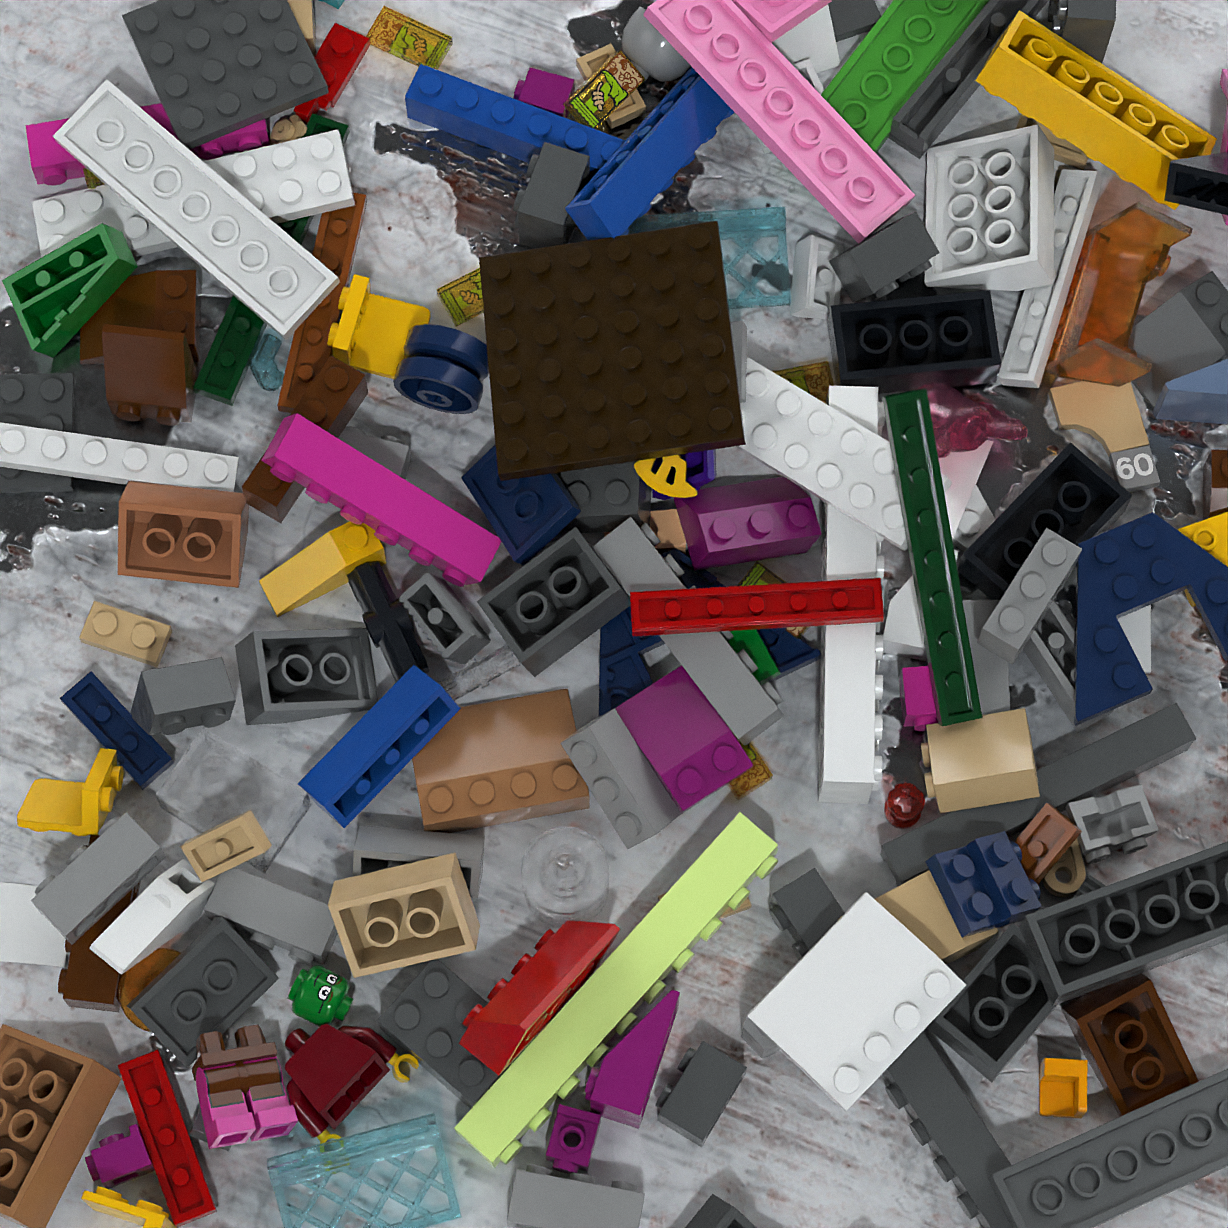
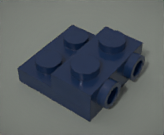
M1005 831L976 838L964 847L934 854L925 861L962 938L1009 925L1012 922L1022 921L1026 915L1034 913L1042 907L1039 902L1040 888L1033 879H1028L1020 863L1022 860L1021 849L1017 843L1009 840Z

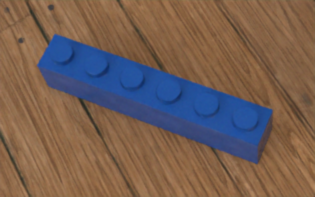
M420 64L405 95L407 118L527 163L530 162L533 154L540 155L544 142L590 156V180L626 141Z
M691 67L566 206L565 210L588 241L608 237L615 239L616 236L627 235L629 233L628 227L634 220L640 218L651 209L652 205L650 202L656 195L672 185L674 182L672 177L678 170L694 160L696 156L694 152L701 144L706 143L716 135V127L722 120L730 117L735 112Z

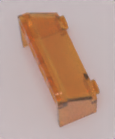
M1136 202L1088 230L1044 371L1056 377L1120 387L1151 372L1153 364L1138 358L1137 352L1127 347L1146 283L1153 280L1156 276L1161 277L1166 272L1171 261V256L1168 255L1170 247L1191 236L1193 228L1140 202Z

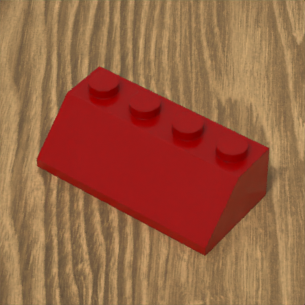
M567 920L556 932L551 929L547 930L534 947L537 950L535 955L531 957L526 953L512 969L511 974L514 977L509 982L502 978L487 996L490 1002L485 1007L478 1003L470 1011L462 1023L467 1027V1030L459 1044L499 1076L594 974L621 929L612 923Z

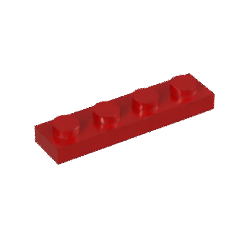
M157 1049L119 1064L118 1068L174 1225L177 1228L217 1212L159 1050Z

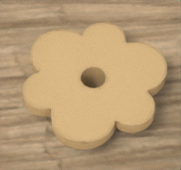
M293 115L289 119H279L269 136L270 145L302 138L307 131L306 124L301 121L298 115Z

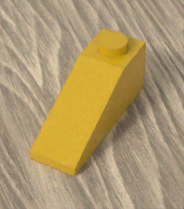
M349 521L327 532L260 579L259 583L276 616L279 617L348 583L347 574L351 573L357 566L379 561L381 566L387 564L384 547L374 535L375 530L364 523L358 525Z

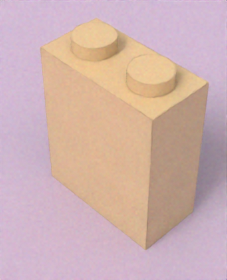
M1025 708L982 715L980 719L943 727L938 723L926 725L928 742L921 743L924 766L925 768L931 767L932 772L924 773L928 798L936 797L940 813L1040 797L1032 738Z

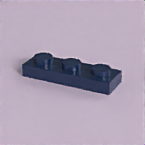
M92 671L60 697L61 702L104 749L117 750V763L123 767L125 772L142 790L174 764L173 759L133 720L131 713Z

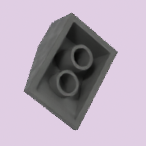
M1213 271L1177 292L1108 346L1109 352L1123 371H1127L1129 379L1152 410L1166 382L1228 359V291Z
M367 628L253 631L235 645L246 725L282 724L370 710L378 702Z

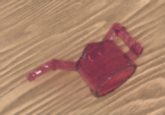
M931 383L917 388L927 389L938 459L947 457L950 452L975 450L984 444L988 438L1022 440L1028 435V428L1018 418L1006 415L989 402H975L944 383Z

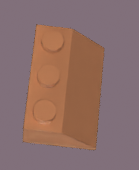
M128 481L119 500L118 575L239 588L249 521V505L246 504L244 494Z

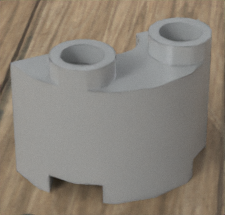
M1141 784L1117 790L1101 798L1090 797L1071 802L1065 807L1070 821L1082 831L1077 840L1088 864L1103 861L1111 856L1112 851L1121 848L1124 854H1131L1148 846L1145 838L1159 831Z

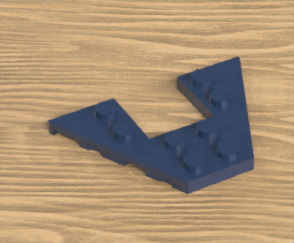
M1154 512L1078 544L1082 551L1076 563L1075 726L1152 692L1153 688L1118 618L1188 589L1224 660H1228V567Z
M671 549L661 554L663 558L671 554L685 572L679 579L687 589L693 585L696 588L726 587L717 581V577L706 569L694 571L691 559L678 549ZM631 605L600 628L598 717L618 707L653 684L640 655L665 644L659 635L632 636ZM787 628L757 629L781 672L779 676L771 679L769 683L821 659L822 654L817 648L814 650L787 631Z

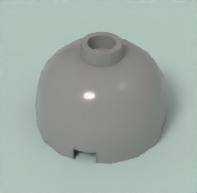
M638 7L623 29L621 38L623 52L631 61V66L639 72L644 82L649 76L658 81H672L681 77L691 68V65L643 16L646 9Z

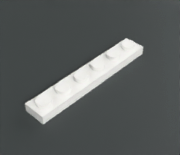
M1062 169L1054 193V284L1024 290L997 377L1002 385L1028 388L1040 387L1103 181L1098 171Z
M0 422V467L127 485L128 481L234 492L239 457Z

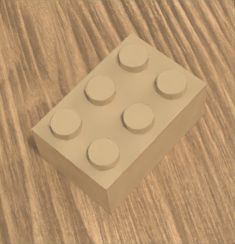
M456 853L340 879L333 883L328 907L354 978L476 950L480 923Z

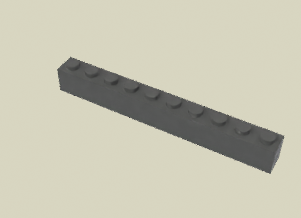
M815 868L773 893L770 903L773 908L769 909V913L777 927L781 931L787 929L796 943L792 945V948L799 960L845 914ZM922 1031L882 1073L889 1086L885 1087V1090L897 1109L904 1107L913 1120L909 1127L917 1141L922 1146L928 1143L937 1158L933 1160V1164L945 1182L952 1180L961 1194L957 1197V1201L968 1218L976 1217L983 1228H1012L988 1180L990 1175L1011 1166V1163Z

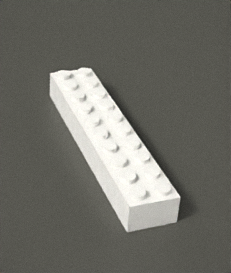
M829 385L827 405L882 437V426L885 425V412L883 401H878V387ZM822 501L821 581L881 578V581H883L884 556L877 555H880L881 542H883L884 538ZM882 595L884 612V596ZM880 622L821 626L820 652L822 656L820 659L818 802L868 804L871 792L878 791L879 781L882 778V755H875V751H878L879 740H882L883 717L882 715H875V711H879V700H882L883 675H875V672H879L880 660L883 658V635H876V632L880 631Z

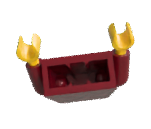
M323 1024L312 1036L303 1029L298 1028L291 1032L285 1041V1048L293 1054L284 1067L291 1077L286 1086L289 1104L294 1105L298 1122L310 1137L318 1138L320 1141V1152L329 1160H333V1158L325 1151L327 1140L331 1138L337 1139L344 1150L346 1149V1143L341 1136L330 1134L326 1129L328 1124L334 1130L390 1071L386 1063L392 1065L393 1077L402 1083H407L410 1079L399 1071V1063L408 1062L415 1069L419 1067L418 1060L410 1054L398 1055L396 1053L397 1048L370 1027L343 1025L336 1029L329 1024Z

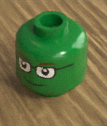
M320 965L311 967L309 971L302 969L287 999L293 1001L292 1011L295 1015L319 1027L323 1024L331 1025L335 1018L343 1022L354 1001L353 998L347 996L350 988L349 981Z

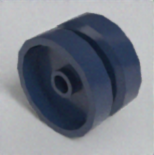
M423 324L411 328L404 345V355L407 358H404L398 364L393 380L394 388L404 397L429 409L452 414H469L476 411L483 394V384L480 381L489 375L487 345L472 335L441 325Z

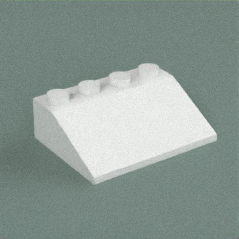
M1038 124L928 148L926 230L940 253L929 259L932 267L925 271L924 283L927 287L1020 291L1054 284V148Z
M865 892L747 1014V1017L838 1107L847 1111L961 992L966 984L933 951L872 896Z

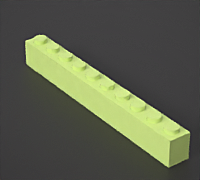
M739 812L454 1127L456 1133L494 1168L500 1161L508 1164L523 1147L519 1140L530 1128L534 1132L538 1131L549 1119L552 1112L548 1108L559 1096L565 1100L581 1082L577 1078L579 1073L587 1065L595 1067L609 1051L605 1044L617 1032L620 1036H623L638 1019L634 1012L641 1004L646 1001L650 1005L659 997L666 988L662 981L672 970L679 973L686 967L695 955L690 951L701 938L707 942L723 924L719 918L728 907L735 911L749 896L751 891L747 889L748 885L757 876L763 880L778 863V860L775 858L778 844Z

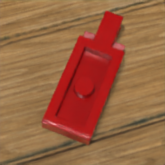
M334 23L314 57L327 83L329 93L295 106L294 112L304 124L307 125L312 113L317 114L320 108L325 111L329 107L334 108L370 46L369 38Z

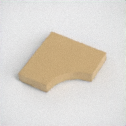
M1127 371L1050 388L1048 394L1059 430L1075 429L1090 434L1102 444L1108 457L1110 453L1150 444Z

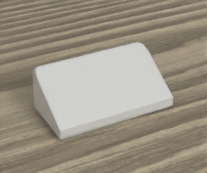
M810 235L797 242L794 255L790 315L828 320L830 306L839 305L841 291V281L829 261L844 252L843 245L814 235Z

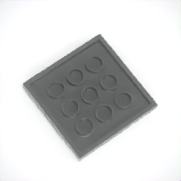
M158 0L122 15L124 24L177 139L189 150L329 93L327 83L287 0Z

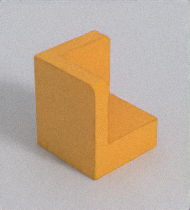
M1043 1059L1039 1065V1114L1041 1116L1082 1118L1087 1112L1088 1060Z

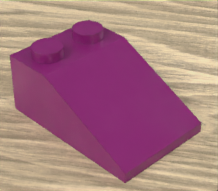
M682 665L615 708L681 814L734 781L754 766L732 731Z
M671 990L604 1057L600 1069L592 1067L585 1088V1099L590 1101L591 1113L599 1114L603 1118L637 1129L640 1128L678 1011L680 992Z

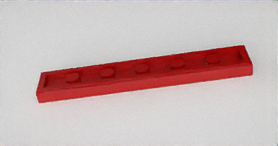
M881 578L630 592L632 636L883 622L884 620Z

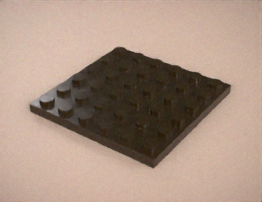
M718 221L616 236L615 239L608 237L479 257L497 468L501 481L746 445Z

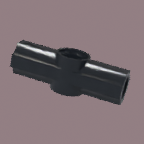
M379 561L367 562L355 567L351 573L347 574L349 585L364 613L362 618L372 642L376 648H380L395 682L413 665L417 666L424 673L429 672L427 661L412 633L414 629L403 603L399 602V598L396 599Z

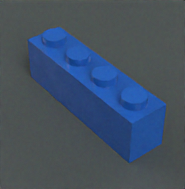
M413 665L302 778L298 785L324 812L345 828L461 708L440 684Z

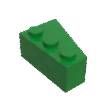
M101 223L8 276L2 282L32 350L54 358L138 266L123 232Z

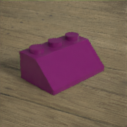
M784 476L697 490V496L688 498L673 497L694 571L807 553L822 535L811 497Z

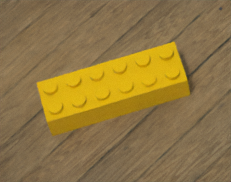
M1020 10L996 43L975 80L990 94L999 96L1009 102L1022 115L1035 119L1050 129L1056 137L1072 143L1081 149L1088 158L1101 162L1115 171L1122 180L1135 184L1147 192L1153 200L1160 204H1165L1173 210H1176L1179 204L1164 201L1170 162L1177 159L1210 155L1217 141V138Z

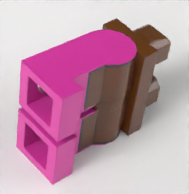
M258 1024L237 1029L234 1034L237 1048L225 1050L222 1034L218 1031L202 1033L196 1041L197 1061L192 1067L194 1081H196L209 1149L246 1143L249 1138L253 1142L286 1136L298 1122L294 1105L289 1104L285 1091L281 1066L276 1057L278 1053L275 1042L266 1043Z

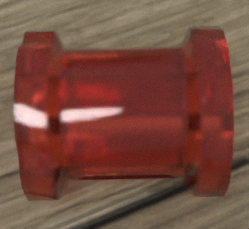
M911 783L897 784L889 792L885 803L884 813L889 824L899 829H907L914 826L920 819L924 808L925 798L923 792ZM900 799L907 800V806L911 807L908 813L902 812V807L898 805Z

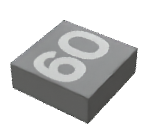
M1150 445L1110 453L1109 461L1114 479L1129 493L1159 486L1160 480Z

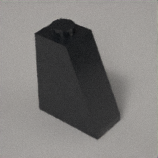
M1228 152L1172 160L1169 165L1164 201L1228 215Z

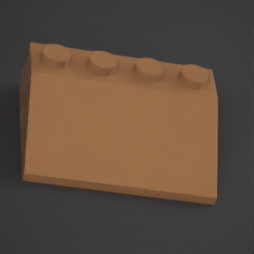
M568 689L460 707L461 709L412 758L424 831L454 833L590 808L588 786L561 745L562 741L577 731Z
M4 1024L0 1028V1216L25 1228H46L122 1078L91 1058Z

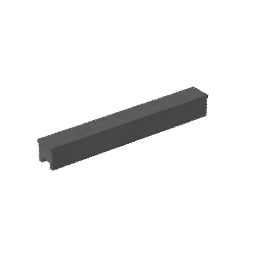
M990 0L895 115L888 138L920 159L981 85L975 80L996 43L1020 10L1034 19L1049 0Z
M1174 703L1036 770L1040 797L949 812L881 845L880 855L883 861H886L898 887L929 871L925 861L934 854L964 847L976 838L1003 831L1006 832L1009 838L1025 830L1046 803L1053 805L1058 811L1062 812L1066 810L1065 807L1068 803L1093 797L1188 751L1193 741L1197 738L1177 703Z

